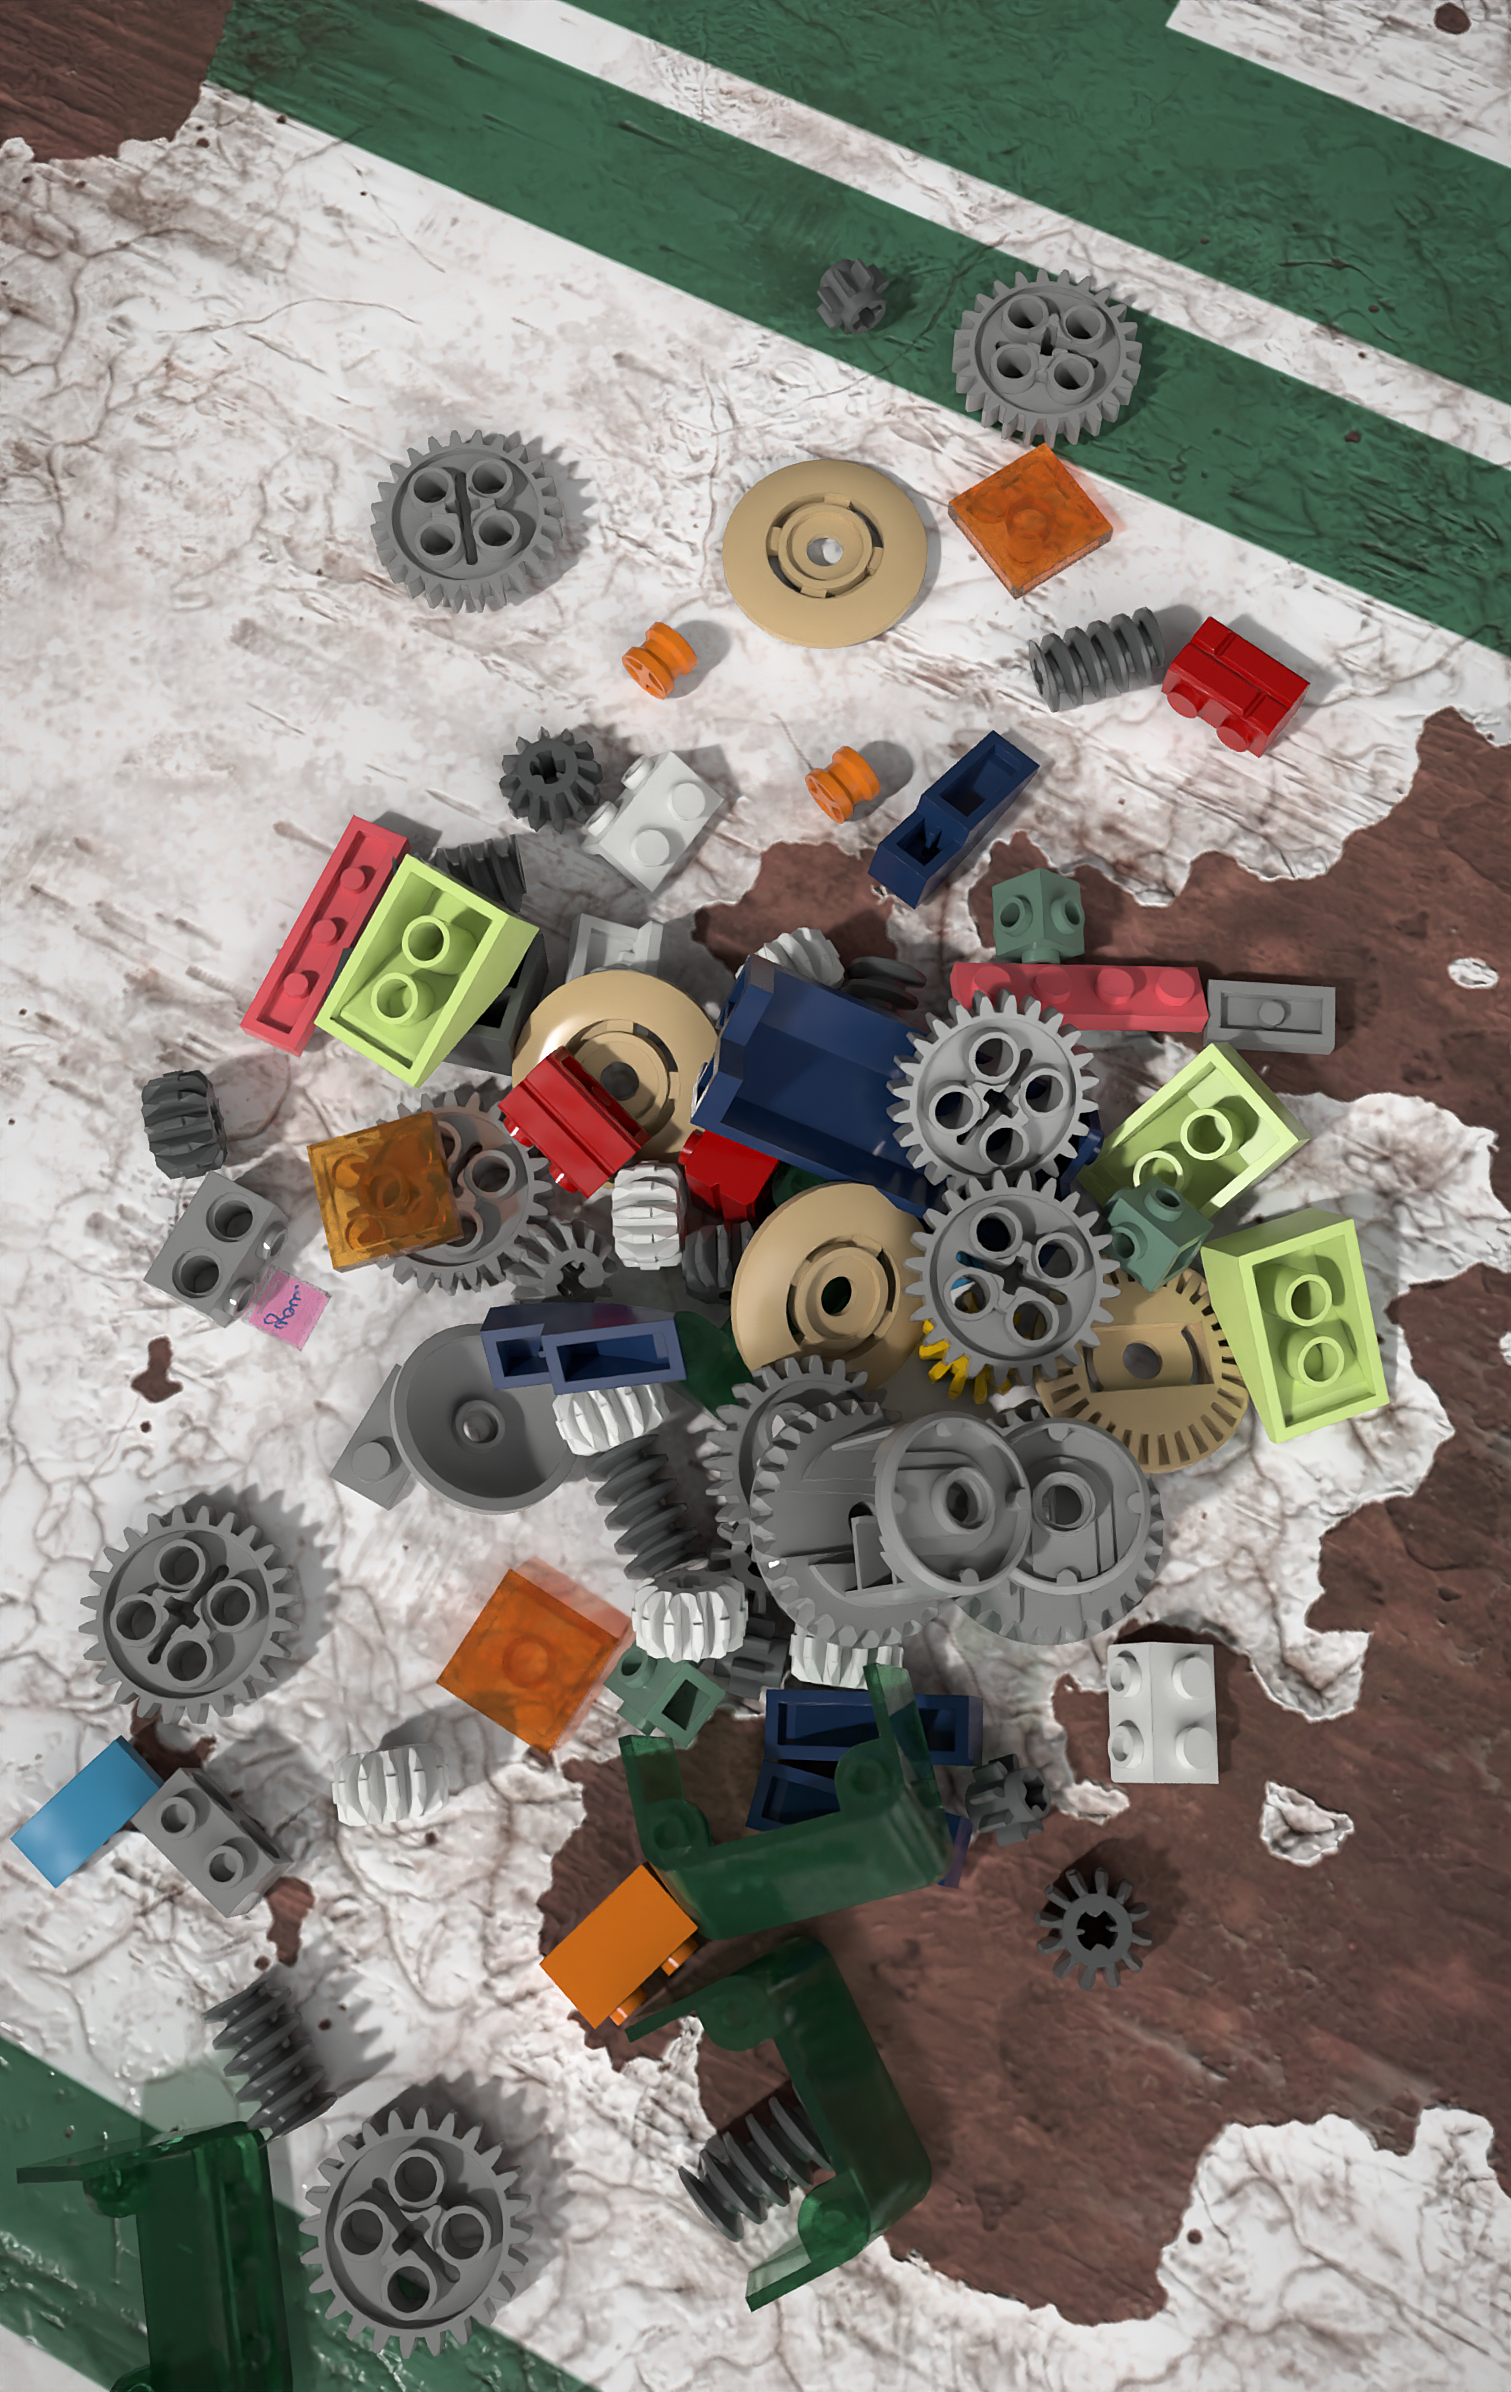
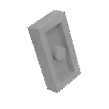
M1209 979L1205 987V1002L1209 1018L1204 1026L1203 1047H1207L1212 1042H1229L1234 1049L1329 1055L1335 1047L1336 987Z
M397 1363L329 1475L332 1479L388 1511L411 1474L397 1449L390 1422L391 1393L396 1377L402 1368Z

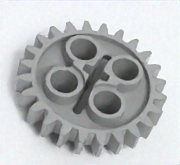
M1039 268L1036 282L1029 283L1026 277L1018 271L1015 273L1014 288L1009 289L1004 283L996 280L993 285L992 298L978 293L975 298L974 311L964 310L962 313L961 329L955 331L952 372L957 373L955 390L957 393H967L965 407L967 412L983 408L981 420L983 428L991 426L997 421L1003 423L1001 439L1003 440L1010 437L1015 430L1022 431L1023 445L1025 447L1030 446L1036 434L1043 435L1048 449H1053L1057 434L1064 433L1067 440L1072 445H1076L1081 427L1093 436H1097L1100 432L1102 418L1114 423L1118 418L1120 405H1129L1133 387L1137 385L1141 367L1139 359L1142 343L1135 342L1138 328L1137 323L1124 322L1127 311L1126 304L1108 307L1111 289L1105 288L1093 295L1089 292L1091 277L1086 276L1077 286L1069 284V270L1064 269L1059 275L1057 282L1049 281L1044 268ZM1005 376H1015L1018 379H1010ZM1063 387H1072L1075 390H1068Z
M454 430L450 435L449 446L442 447L431 436L428 438L430 452L424 456L411 447L407 449L411 465L406 468L392 463L390 469L395 483L379 482L377 487L382 501L371 503V510L376 521L375 524L370 526L376 545H378L376 550L382 566L388 565L387 568L394 584L404 582L408 596L411 599L425 591L429 607L435 609L444 597L449 598L454 614L459 613L464 600L471 599L476 611L483 613L485 597L493 596L496 602L501 607L507 605L505 590L510 587L525 596L528 592L524 577L529 575L541 580L545 577L540 559L556 560L557 554L553 541L560 540L563 537L559 520L563 517L560 499L556 497L557 492L553 477H545L542 460L538 458L529 462L526 446L520 444L508 453L505 435L502 434L497 436L490 446L485 445L481 430L475 431L470 443L463 444L457 430ZM460 478L466 479L467 495L472 510L470 518L478 557L475 565H468V551L462 532L464 530V521L457 490V481ZM494 488L501 489L493 494H484L486 491ZM443 497L440 501L426 503L432 498ZM501 539L510 540L501 546H490L493 542ZM451 548L445 554L432 555L436 550Z
M1001 989L995 1005L992 1006L986 994L981 990H975L972 998V1009L966 1010L956 999H948L951 1018L943 1022L936 1015L928 1012L925 1014V1017L932 1032L927 1037L910 1031L906 1035L910 1043L917 1049L914 1056H894L893 1061L906 1073V1077L887 1081L886 1087L891 1093L903 1099V1101L886 1108L887 1114L894 1122L905 1123L893 1133V1136L901 1147L912 1146L906 1154V1158L915 1169L926 1165L924 1175L930 1183L935 1186L947 1177V1188L958 1196L965 1190V1182L973 1176L980 1182L985 1191L990 1190L991 1176L998 1170H1001L1004 1174L1008 1188L1013 1187V1181H1016L1023 1171H1029L1032 1190H1037L1035 1172L1042 1168L1052 1177H1058L1059 1171L1053 1159L1059 1153L1075 1159L1078 1153L1068 1140L1072 1134L1087 1136L1090 1130L1079 1120L1080 1113L1098 1110L1099 1104L1083 1094V1090L1097 1085L1099 1077L1090 1070L1080 1068L1094 1058L1093 1053L1083 1045L1074 1046L1082 1033L1070 1023L1060 1027L1064 1016L1052 1006H1049L1040 1013L1041 1002L1030 994H1027L1017 1007L1015 995L1007 989ZM999 1038L1000 1048L996 1057L985 1064H976L975 1055L979 1046L986 1040ZM1023 1049H1029V1055L1019 1060L1020 1052ZM1048 1075L1049 1084L1046 1091L1038 1098L1026 1099V1089L1029 1083L1038 1076ZM989 1089L1002 1093L995 1103L989 1099H984ZM950 1092L961 1093L957 1109L946 1116L935 1115V1107L941 1097ZM1010 1128L1009 1138L1001 1148L994 1151H986V1142L995 1130ZM967 1132V1137L964 1141H956L958 1135Z
M453 1090L447 1091L443 1107H435L428 1094L424 1093L421 1094V1112L413 1115L404 1104L400 1103L397 1105L401 1120L399 1124L394 1127L380 1118L376 1121L379 1130L384 1136L380 1143L368 1139L360 1141V1145L371 1158L369 1162L350 1163L349 1168L355 1176L363 1180V1184L348 1187L345 1193L351 1201L363 1204V1206L350 1212L348 1218L356 1227H368L359 1235L357 1240L365 1250L379 1247L372 1260L381 1270L396 1262L393 1277L398 1283L403 1285L416 1272L417 1287L422 1293L428 1294L436 1279H441L444 1291L448 1296H454L458 1287V1281L466 1278L475 1293L481 1292L482 1273L489 1271L495 1279L502 1283L505 1281V1275L501 1263L507 1258L515 1264L520 1261L511 1252L510 1244L528 1243L530 1241L527 1224L549 1222L551 1216L549 1210L538 1204V1201L555 1197V1190L551 1183L537 1179L550 1173L548 1169L550 1162L548 1158H533L540 1150L535 1145L530 1148L526 1147L510 1135L503 1123L506 1115L497 1107L501 1101L496 1102L485 1113L484 1102L477 1092L472 1094L465 1107L460 1106ZM439 1140L455 1142L453 1153L448 1159L435 1163L426 1161V1153L433 1143ZM476 1145L482 1146V1151L469 1161L468 1154L471 1149ZM500 1168L510 1172L508 1182L502 1189L496 1192H485L479 1189L481 1178L486 1172ZM459 1184L463 1194L459 1198L449 1195L443 1201L439 1195L440 1190L443 1187L453 1190ZM407 1193L422 1195L421 1205L414 1214L407 1217L393 1215L394 1205L401 1196ZM461 1222H471L477 1225L475 1238L469 1244L463 1247L447 1245V1236L455 1225ZM433 1223V1232L430 1237L425 1241L420 1240L421 1232L427 1230Z
M998 1170L991 1176L990 1190L985 1191L980 1182L973 1176L965 1182L967 1196L965 1201L950 1189L942 1195L944 1206L948 1212L947 1216L930 1208L922 1216L928 1226L934 1231L932 1234L914 1232L909 1239L915 1247L924 1252L922 1257L908 1258L903 1262L902 1268L920 1275V1281L912 1283L902 1290L903 1295L912 1298H922L924 1305L917 1309L909 1319L911 1322L930 1320L934 1328L924 1338L922 1343L925 1346L935 1344L941 1340H944L949 1345L944 1353L942 1364L947 1366L961 1355L968 1359L965 1377L967 1379L975 1378L984 1366L990 1367L992 1386L996 1387L1003 1384L1008 1370H1014L1020 1387L1029 1386L1032 1380L1033 1366H1037L1047 1381L1057 1378L1055 1358L1059 1357L1072 1368L1078 1366L1082 1362L1075 1344L1078 1342L1083 1346L1095 1348L1101 1343L1098 1336L1090 1328V1325L1092 1323L1107 1325L1113 1322L1114 1317L1107 1310L1099 1306L1101 1300L1120 1296V1289L1103 1283V1275H1107L1120 1268V1262L1101 1259L1099 1250L1111 1243L1113 1237L1112 1235L1092 1237L1089 1228L1096 1222L1099 1213L1094 1211L1079 1218L1073 1211L1078 1203L1080 1194L1075 1191L1062 1202L1054 1198L1056 1179L1052 1177L1039 1191L1032 1190L1030 1172L1023 1171L1016 1180L1014 1187L1008 1188L1004 1174L1001 1170ZM981 1220H997L1007 1229L1009 1241L1004 1251L993 1252L982 1247L976 1234L977 1225ZM1055 1245L1065 1251L1070 1265L1068 1273L1064 1278H1053L1043 1272L1038 1260L1039 1251L1042 1246ZM958 1252L969 1254L978 1262L997 1271H1003L1013 1263L1019 1267L1017 1272L1019 1280L1029 1285L1053 1290L1064 1295L1066 1299L1063 1306L1054 1304L1043 1295L1026 1287H1018L1010 1294L1002 1291L1004 1286V1279L982 1269L965 1266L956 1260V1254ZM968 1279L980 1286L983 1291L984 1302L978 1313H964L956 1308L950 1294L952 1285L956 1280ZM1018 1306H1033L1044 1317V1332L1038 1340L1025 1339L1015 1330L1013 1316Z
M820 1355L801 1357L798 1365L795 1358L791 1357L776 1360L775 1371L770 1366L753 1370L752 1375L755 1386L747 1382L735 1384L732 1387L734 1396L740 1406L729 1404L717 1407L716 1412L728 1426L726 1430L707 1432L706 1438L713 1444L721 1447L720 1456L703 1460V1467L720 1472L721 1481L712 1484L705 1491L706 1495L725 1496L727 1504L717 1513L715 1519L717 1522L737 1521L739 1523L730 1540L733 1545H748L752 1543L749 1525L751 1490L758 1468L757 1461L759 1458H762L767 1447L774 1439L772 1424L776 1415L780 1416L786 1425L801 1413L829 1402L854 1399L858 1402H877L881 1406L887 1395V1390L880 1388L864 1392L868 1377L866 1371L851 1372L845 1376L844 1360L827 1361L823 1366ZM855 1504L849 1513L848 1524L851 1532V1518L870 1516L867 1510L858 1504ZM752 1549L751 1560L753 1562H756L754 1551Z
M202 1505L195 1523H193L188 1509L182 1506H175L170 1526L162 1516L151 1513L147 1519L149 1534L144 1535L130 1527H126L123 1530L129 1545L125 1552L107 1546L104 1548L103 1552L113 1567L109 1573L102 1571L89 1572L88 1576L100 1585L102 1589L98 1596H87L80 1599V1604L97 1610L95 1620L82 1624L78 1627L80 1633L98 1636L99 1643L83 1654L85 1660L107 1662V1666L95 1679L96 1682L101 1685L122 1682L116 1692L114 1702L128 1705L140 1696L137 1716L141 1718H152L162 1705L163 1723L178 1725L186 1707L192 1724H206L209 1704L212 1705L220 1717H230L233 1715L232 1695L235 1694L244 1702L254 1703L258 1700L251 1683L255 1678L275 1683L278 1678L267 1662L271 1656L278 1658L291 1657L292 1653L285 1646L278 1643V1639L281 1633L299 1631L300 1625L283 1619V1610L299 1604L300 1597L281 1593L280 1586L287 1583L295 1574L293 1570L288 1568L272 1569L271 1565L282 1553V1549L279 1546L270 1544L257 1549L264 1534V1530L260 1527L251 1525L239 1535L241 1516L228 1512L217 1526L216 1509ZM193 1550L199 1560L198 1572L189 1583L180 1585L174 1575L175 1564L180 1556ZM227 1565L229 1574L223 1581L214 1585L219 1569ZM244 1590L250 1601L249 1612L246 1618L239 1624L230 1626L224 1616V1604L234 1592ZM186 1602L195 1604L193 1611L200 1618L194 1627L184 1625L187 1617L181 1612V1609ZM150 1604L156 1615L155 1626L145 1638L138 1639L132 1630V1618L140 1607ZM199 1643L204 1648L207 1656L206 1667L196 1679L188 1680L182 1671V1657L191 1646ZM166 1644L161 1654V1660L157 1664H153L151 1662L152 1654L157 1648Z
M425 2103L419 2108L414 2124H409L402 2106H398L389 2113L388 2131H385L374 2116L370 2117L362 2123L365 2145L357 2138L347 2134L337 2143L345 2163L337 2159L327 2158L319 2165L318 2170L331 2185L313 2186L306 2192L305 2199L321 2209L320 2214L307 2217L299 2224V2231L318 2237V2243L300 2256L301 2263L322 2264L324 2271L312 2283L309 2290L312 2294L332 2289L336 2297L324 2315L327 2320L337 2317L345 2310L353 2315L346 2337L352 2341L366 2326L374 2329V2353L379 2354L390 2338L397 2336L399 2337L403 2359H409L416 2349L419 2337H425L433 2357L438 2356L445 2347L446 2330L448 2329L462 2346L465 2345L473 2335L471 2315L487 2327L493 2323L497 2316L495 2306L489 2295L509 2302L516 2291L511 2280L503 2272H523L527 2266L529 2259L518 2250L512 2248L513 2244L529 2240L533 2234V2226L515 2221V2215L526 2209L532 2202L531 2195L511 2194L509 2186L513 2184L523 2170L520 2165L511 2166L503 2170L499 2168L496 2161L502 2155L507 2144L502 2140L485 2150L479 2144L485 2127V2123L481 2120L466 2134L458 2131L459 2109L453 2108L443 2119L441 2125L434 2124L431 2104ZM418 2156L432 2163L437 2176L436 2187L433 2191H416L408 2184L404 2170L408 2158ZM376 2178H383L387 2182L389 2192L394 2201L376 2189L374 2185ZM355 2210H370L379 2217L383 2228L381 2242L369 2244L362 2242L356 2237L352 2229V2217ZM466 2213L477 2218L483 2227V2244L478 2247L467 2248L457 2243L451 2234L450 2223L452 2216ZM422 2215L428 2220L430 2227L424 2236H420L412 2242L406 2237L404 2230L408 2227L410 2221H414ZM441 2258L450 2265L457 2267L460 2272V2279L452 2280L446 2274ZM412 2266L423 2271L429 2280V2297L414 2300L405 2296L398 2286L397 2275L400 2268Z

